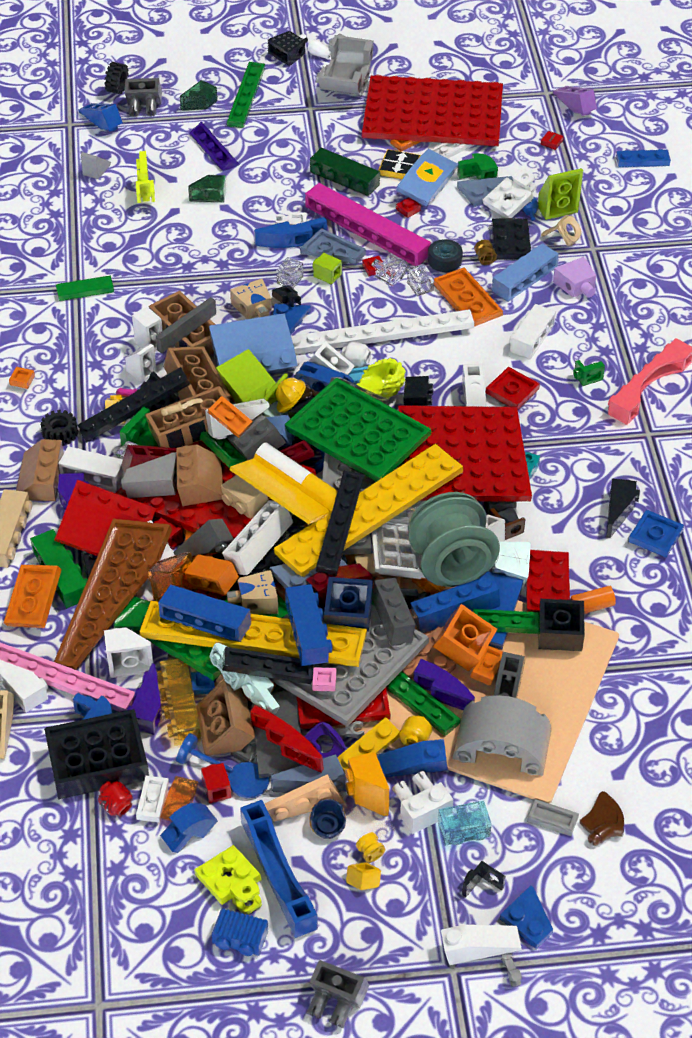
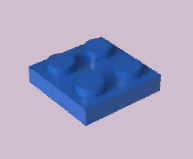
M646 509L630 534L628 542L667 558L683 532L684 525Z

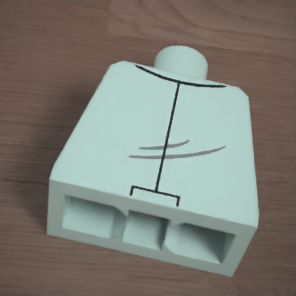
M499 542V556L492 566L491 572L523 579L522 587H524L529 574L531 543Z

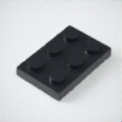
M528 218L492 219L494 251L497 255L496 260L519 259L531 251Z

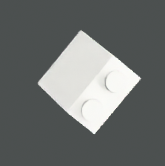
M128 628L104 630L110 678L144 674L145 671L149 670L153 663L150 641Z

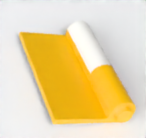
M263 443L258 448L253 459L230 467V471L307 524L323 519L333 509L338 490L268 443Z

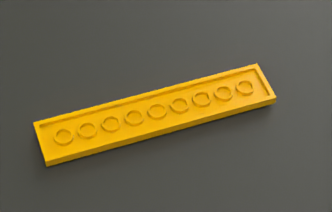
M434 444L361 491L344 550L461 474L463 466L438 445ZM332 511L323 519L310 524L274 548V554L297 575L305 577L311 570L316 568Z
M151 601L140 629V636L146 639L213 647L214 644L220 643L231 648L300 659L290 619L251 614V625L241 642L195 629L191 626H185L182 623L163 619L160 617L158 601ZM326 624L328 631L326 638L330 639L332 644V653H329L328 663L359 667L367 629Z

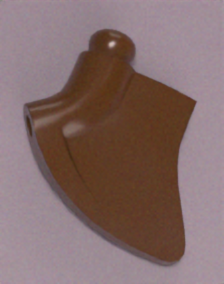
M600 792L592 810L579 820L580 824L591 833L588 836L589 843L593 842V846H597L611 837H623L624 815L620 806L608 793Z

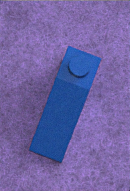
M90 103L78 109L80 114L102 130L114 131L118 129V125L123 123L116 104Z
M444 739L421 741L377 755L385 778L420 774L422 771L429 773L448 770Z

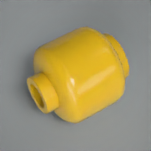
M410 716L405 720L400 730V740L405 746L428 741L432 733V726L422 716Z

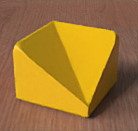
M367 862L347 866L346 882L359 890L379 887L381 870Z

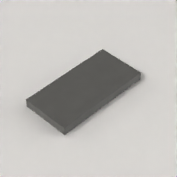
M289 691L270 693L280 706L276 716L301 733L296 696ZM254 726L259 778L271 777L273 774L302 765L282 756L281 746L268 741L266 731Z

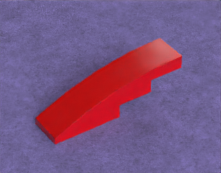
M256 705L250 711L252 725L265 730L267 740L281 746L282 756L320 773L323 772V757L308 739L276 715Z

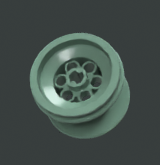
M461 492L439 494L422 503L409 520V542L411 547L422 555L421 571L424 577L435 585L454 587L476 580L491 569L499 556V540L491 530L485 528L487 523L485 510L472 496Z

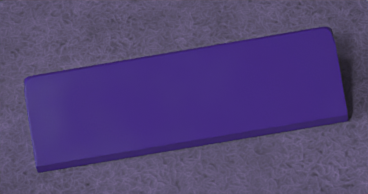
M202 121L189 133L222 171L240 165Z

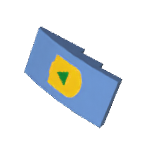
M428 148L400 181L396 191L427 207L431 200L435 199L439 191L443 190L458 168V164Z

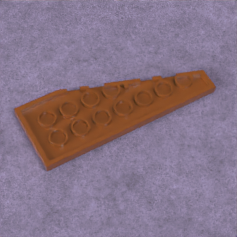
M121 519L112 520L54 660L55 663L77 670L102 638L104 630L109 629L159 565L172 532L169 524Z

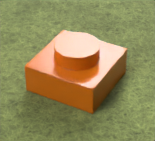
M16 367L9 378V384L28 389L35 377L34 370Z

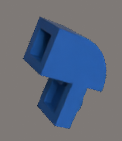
M79 693L73 698L74 711L84 716L82 720L112 714L109 701L102 695L97 701L90 696H84Z
M190 803L179 808L169 817L172 822L160 836L172 852L179 853L192 836L204 838L218 820L205 804Z

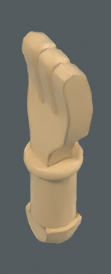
M194 398L182 405L178 402V404L161 409V414L166 416L180 411L183 412V409L196 403H202L203 400L201 398Z

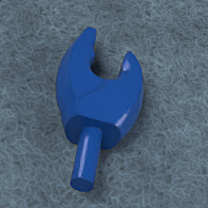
M535 197L521 209L527 216L530 215L532 221L535 220L534 215L538 211V202Z

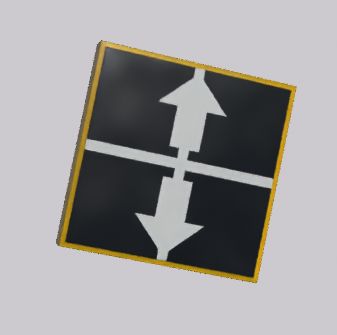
M387 149L378 171H380L381 176L403 179L421 155Z

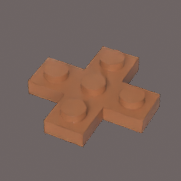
M437 627L427 635L429 643L402 670L409 678L412 679L414 677V671L420 659L433 663L449 673L455 669L456 663L432 647L442 631L440 627Z

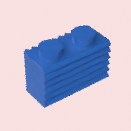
M221 908L212 931V943L222 950L231 948L239 950L245 956H252L253 954L260 956L268 934V921L253 917L252 915H244L243 913Z

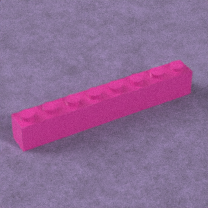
M318 183L305 193L306 208L410 264L418 267L428 258L430 241L321 183Z

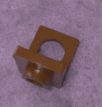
M494 508L490 509L489 515L501 518ZM524 517L507 524L505 523V540L524 533L526 521ZM520 525L516 531L511 532L514 526Z

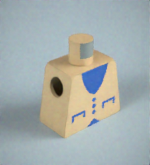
M262 278L230 289L231 304L245 318L252 319L270 315L271 296Z
M271 570L239 578L238 590L230 591L226 594L228 603H241V606L250 609V614H278V597Z

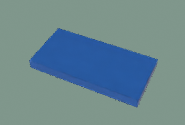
M486 572L480 578L491 574L500 591V606L490 610L515 611L524 580L493 572ZM496 632L489 646L503 649L508 633Z

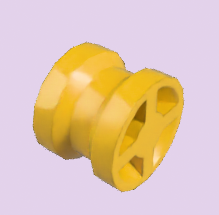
M374 832L363 835L356 843V848L359 852H363V858L369 863L378 860L386 851L384 845L378 842V837Z

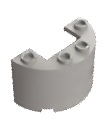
M335 35L333 41L329 42V51H331L329 65H326V67L322 66L320 73H317L316 83H319L320 89L363 95L370 75V61H372L374 40Z
M498 695L481 697V701L476 703L472 701L463 710L453 759L464 763H475L477 751H483L487 754L505 755L509 758L516 757L522 759L520 772L543 776L551 736L550 721L545 714H539L534 705L521 699Z

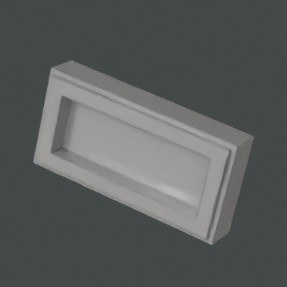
M534 799L527 822L572 836L579 813Z

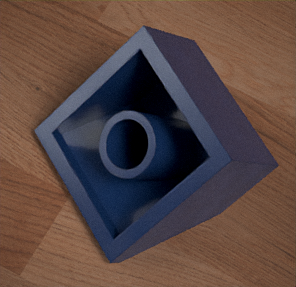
M329 577L324 622L332 625L367 629V632H369L373 580Z

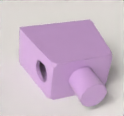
M585 257L554 268L553 282L570 296L576 297L584 293L589 298L595 294L596 274Z

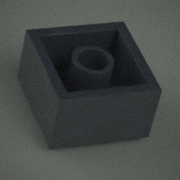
M540 598L538 649L582 651L585 637L584 601Z

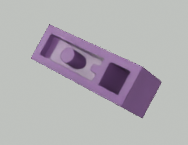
M564 86L553 90V94L574 113L585 116L597 109L594 89Z

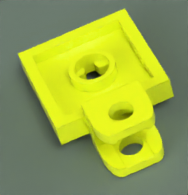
M139 151V159H136L137 169H140L137 170L138 181H136L137 203H141V198H143V202L150 201V197L152 202H155L154 180H149L146 151Z
M234 845L194 869L195 876L221 905L232 899L237 909L247 915L262 906L259 886L257 885V882L261 880V875ZM226 872H231L232 876H223V874ZM249 900L254 902L250 906L245 905Z

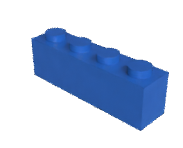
M490 574L411 602L412 618L418 631L426 633L435 630L437 627L445 626L450 615L461 604L472 612L473 609L490 610L499 607L500 591Z
M311 584L286 587L285 604L301 665L328 663L329 653H332L331 640L326 638L328 636L326 623L322 624L323 611L322 608H318V594L313 592Z
M174 585L168 587L158 602L161 618L182 623L185 626H191L232 641L241 642L251 625L250 609Z

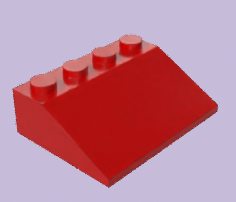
M77 480L54 541L98 556L113 519L140 522L152 521L156 508Z

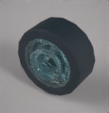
M441 239L429 246L428 264L432 269L439 272H452L461 266L463 250L457 242Z

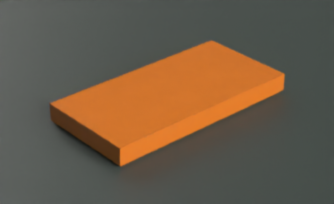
M465 267L433 279L432 284L456 311H471L474 327L503 316V310Z

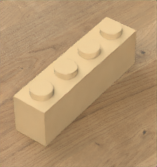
M4 489L0 498V567L8 568L10 561L15 558V547L21 541L22 528L25 529L27 514L31 513L32 501H29L28 492Z

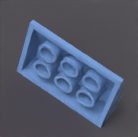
M285 313L209 326L217 367L247 349L252 352L269 374L292 371L298 366Z

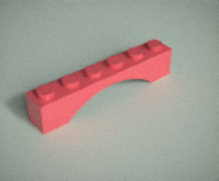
M677 338L670 344L668 343L660 354L657 353L649 364H645L642 371L635 374L627 385L624 384L616 395L611 396L608 401V415L628 425L639 414L640 396L648 385L663 376L682 373L692 363V346Z

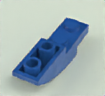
M325 217L294 225H290L286 221L254 229L255 245L269 248L303 246L321 228L327 231V220Z

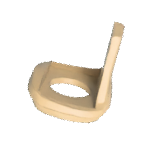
M566 215L557 225L543 231L541 234L544 237L558 229L566 245L572 246L580 238L581 228L573 216ZM567 224L573 227L574 236L569 235L567 232Z

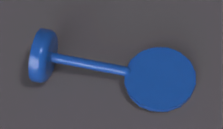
M192 733L186 736L176 757V762L180 764H186L192 755L210 764H221V762L195 750L198 738ZM242 762L233 768L224 764L226 772L229 773L228 779L231 790L236 795L243 798H256L267 790L269 777L259 778L258 764Z

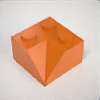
M461 604L450 615L432 647L469 672L480 661L497 628Z

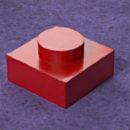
M408 197L396 204V210L409 218L421 211V205Z
M380 256L362 259V266L368 277L386 272V266Z

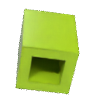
M322 253L312 264L313 277L332 285L342 275V260Z

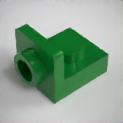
M576 360L573 375L582 386L599 382L604 379L605 365L600 361L584 366L580 360Z

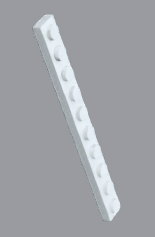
M470 310L300 334L291 336L295 354L317 351L325 341L335 349L347 347L350 342L369 344L474 328V320Z

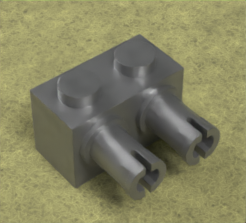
M159 78L125 79V96L127 104L130 105V116H134V112L135 116H139L140 105H146V115L151 116V111L152 116L156 115V104H161L162 88Z
M319 960L309 982L315 994L306 1013L321 1019L329 998H335L338 1002L329 1022L344 1028L351 1008L361 1007L370 985L365 977Z

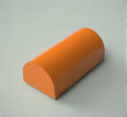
M611 586L572 595L570 599L584 601V614L612 607L616 604L615 594Z

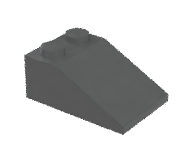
M261 414L252 420V425L240 438L234 434L227 435L226 438L247 460L254 458L256 451L263 443H268L275 449H279L286 443L277 428Z

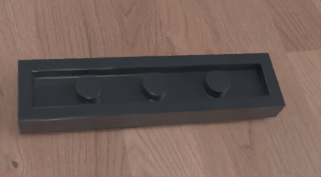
M225 647L223 651V671L310 685L313 681V665L302 666L299 658Z

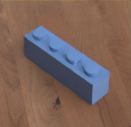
M543 243L533 248L528 254L520 257L519 260L507 266L506 269L493 277L492 292L509 302L552 272L558 265L559 253Z

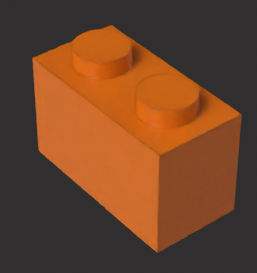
M199 554L184 572L192 588L226 595L239 578L234 564L229 560H221Z

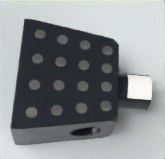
M291 31L284 32L268 39V53L287 66H291L305 54V43L308 42V38L305 34L298 36Z

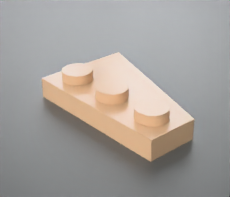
M327 774L265 803L270 817L275 822L312 812L313 806L323 799H334L340 804L344 803V800Z

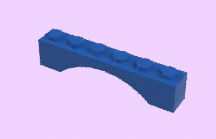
M263 800L240 807L241 824L294 937L297 938L318 930V915L308 894L302 889L288 864Z

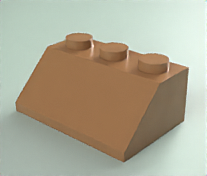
M41 439L24 452L16 491L28 492L29 500L56 501L60 474L58 463L64 454L62 440Z
M197 444L177 448V489L182 506L222 500V460L215 453Z
M223 680L196 705L205 755L211 756L240 751L255 738L247 697L242 687L233 690L231 685Z

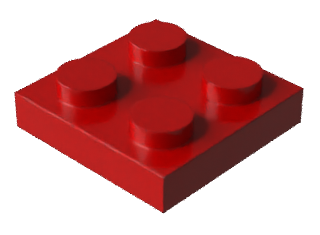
M507 367L486 387L485 393L509 407H517L518 410L540 389V383Z

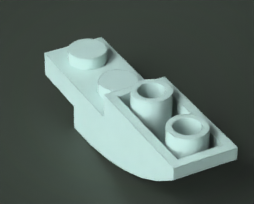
M220 643L214 644L209 657L212 664L222 673L226 683L230 684L233 690L242 687L244 694L251 699L254 705L276 715L280 706L270 694L274 687L273 683L267 677L223 671V651L227 646Z

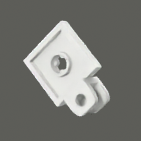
M523 169L513 177V181L506 177L483 199V204L505 218L514 217L533 199V192L536 189V184L533 183L535 179L534 174Z

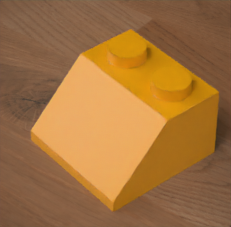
M371 752L348 758V768L345 769L348 781L345 783L348 796H352L355 804L384 817L389 816V786L376 753Z

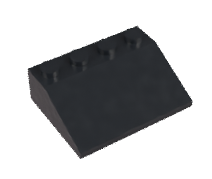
M135 709L44 728L58 800L99 791L109 781L111 783L119 781L124 785L145 781V777L149 776L148 763Z

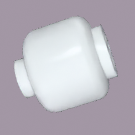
M350 342L347 347H343L341 355L350 361L354 368H361L368 365L371 351L368 350L365 344Z

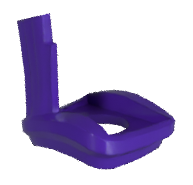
M325 722L318 723L304 736L323 758L335 754L338 757L346 749L337 731ZM321 735H327L332 739V749L327 753L320 752L321 747L316 742L317 738Z

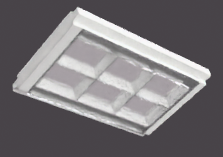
M387 522L371 532L375 572L390 576L415 579L425 578L421 571L422 555L417 553L409 542L408 524Z

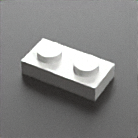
M145 777L136 813L137 820L160 823L169 786V778Z

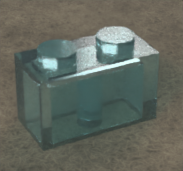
M484 800L438 810V825L445 846L460 845L471 840L479 841L491 835L492 823Z

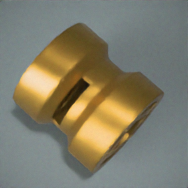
M481 240L475 244L474 250L482 265H490L496 260L497 255L489 240Z

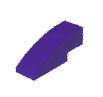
M420 659L414 671V682L423 689L431 691V695L440 703L464 710L470 702H475L474 695L456 677L437 665Z

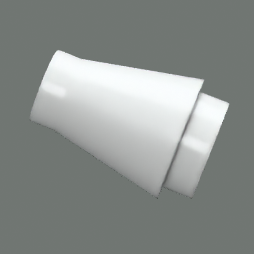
M318 39L311 40L307 49L310 54L329 60L331 58L329 48Z

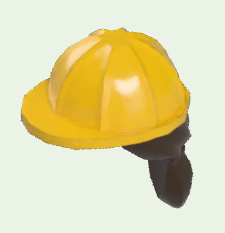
M296 378L285 379L281 381L276 390V398L278 400L276 409L279 413H285L297 402L304 401L309 397L314 398L320 392L311 389L302 380Z

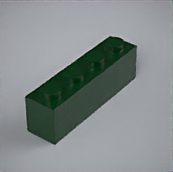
M321 147L310 158L311 173L368 197L380 186V171Z

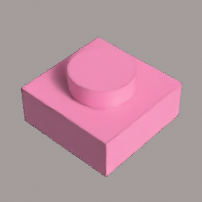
M314 668L313 691H336V668Z

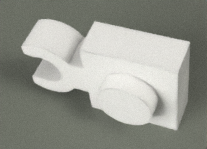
M289 213L288 216L277 214L276 224L286 221L290 225L306 222L307 216L306 213Z

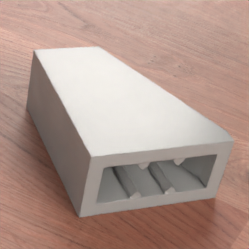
M177 452L126 469L125 476L121 480V486L126 491L127 497L176 495Z

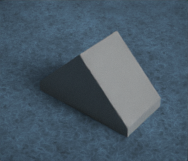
M81 152L82 170L85 176L99 179L111 165V162Z

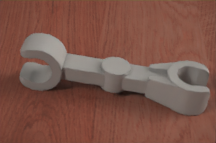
M355 721L345 728H334L340 737L361 738L365 735L364 731H354L356 728L363 727L361 721ZM321 735L317 738L316 742L319 744L322 740L331 738L327 735Z
M511 952L501 954L502 961L508 971L511 986L521 985L522 975L520 970L515 967Z

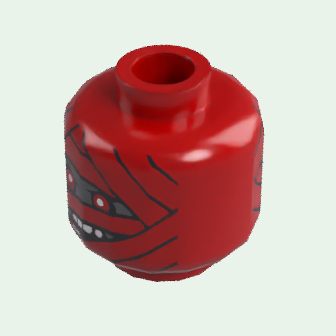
M109 781L99 790L101 793L98 797V802L111 816H122L133 805V796L122 782L116 781L111 783Z

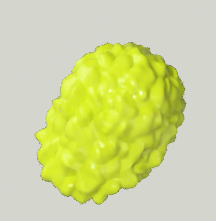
M395 359L378 360L374 364L368 365L366 370H363L364 374L356 385L389 399L398 394L404 385L406 370L402 367V363H397Z

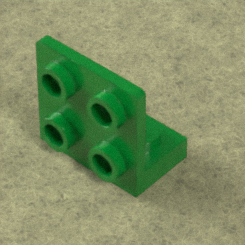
M143 407L119 431L121 448L126 450L127 445L159 447L150 432L145 415L150 413L149 409Z

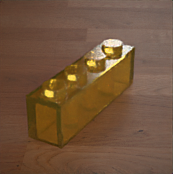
M179 658L160 661L161 670L157 671L158 683L163 684L164 687L160 688L161 700L167 703V706H163L165 720H170V724H167L168 737H173L174 746L182 745L189 733L197 736L198 742H201L200 724L188 665Z

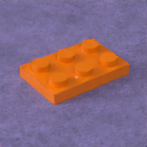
M21 564L4 624L10 627L45 628L62 569L51 565Z

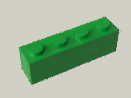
M52 529L31 537V547L40 565L58 566L62 569L56 592L67 609L78 604L88 579H83L78 563L74 564L72 553L69 549H65V544L54 541L57 534Z

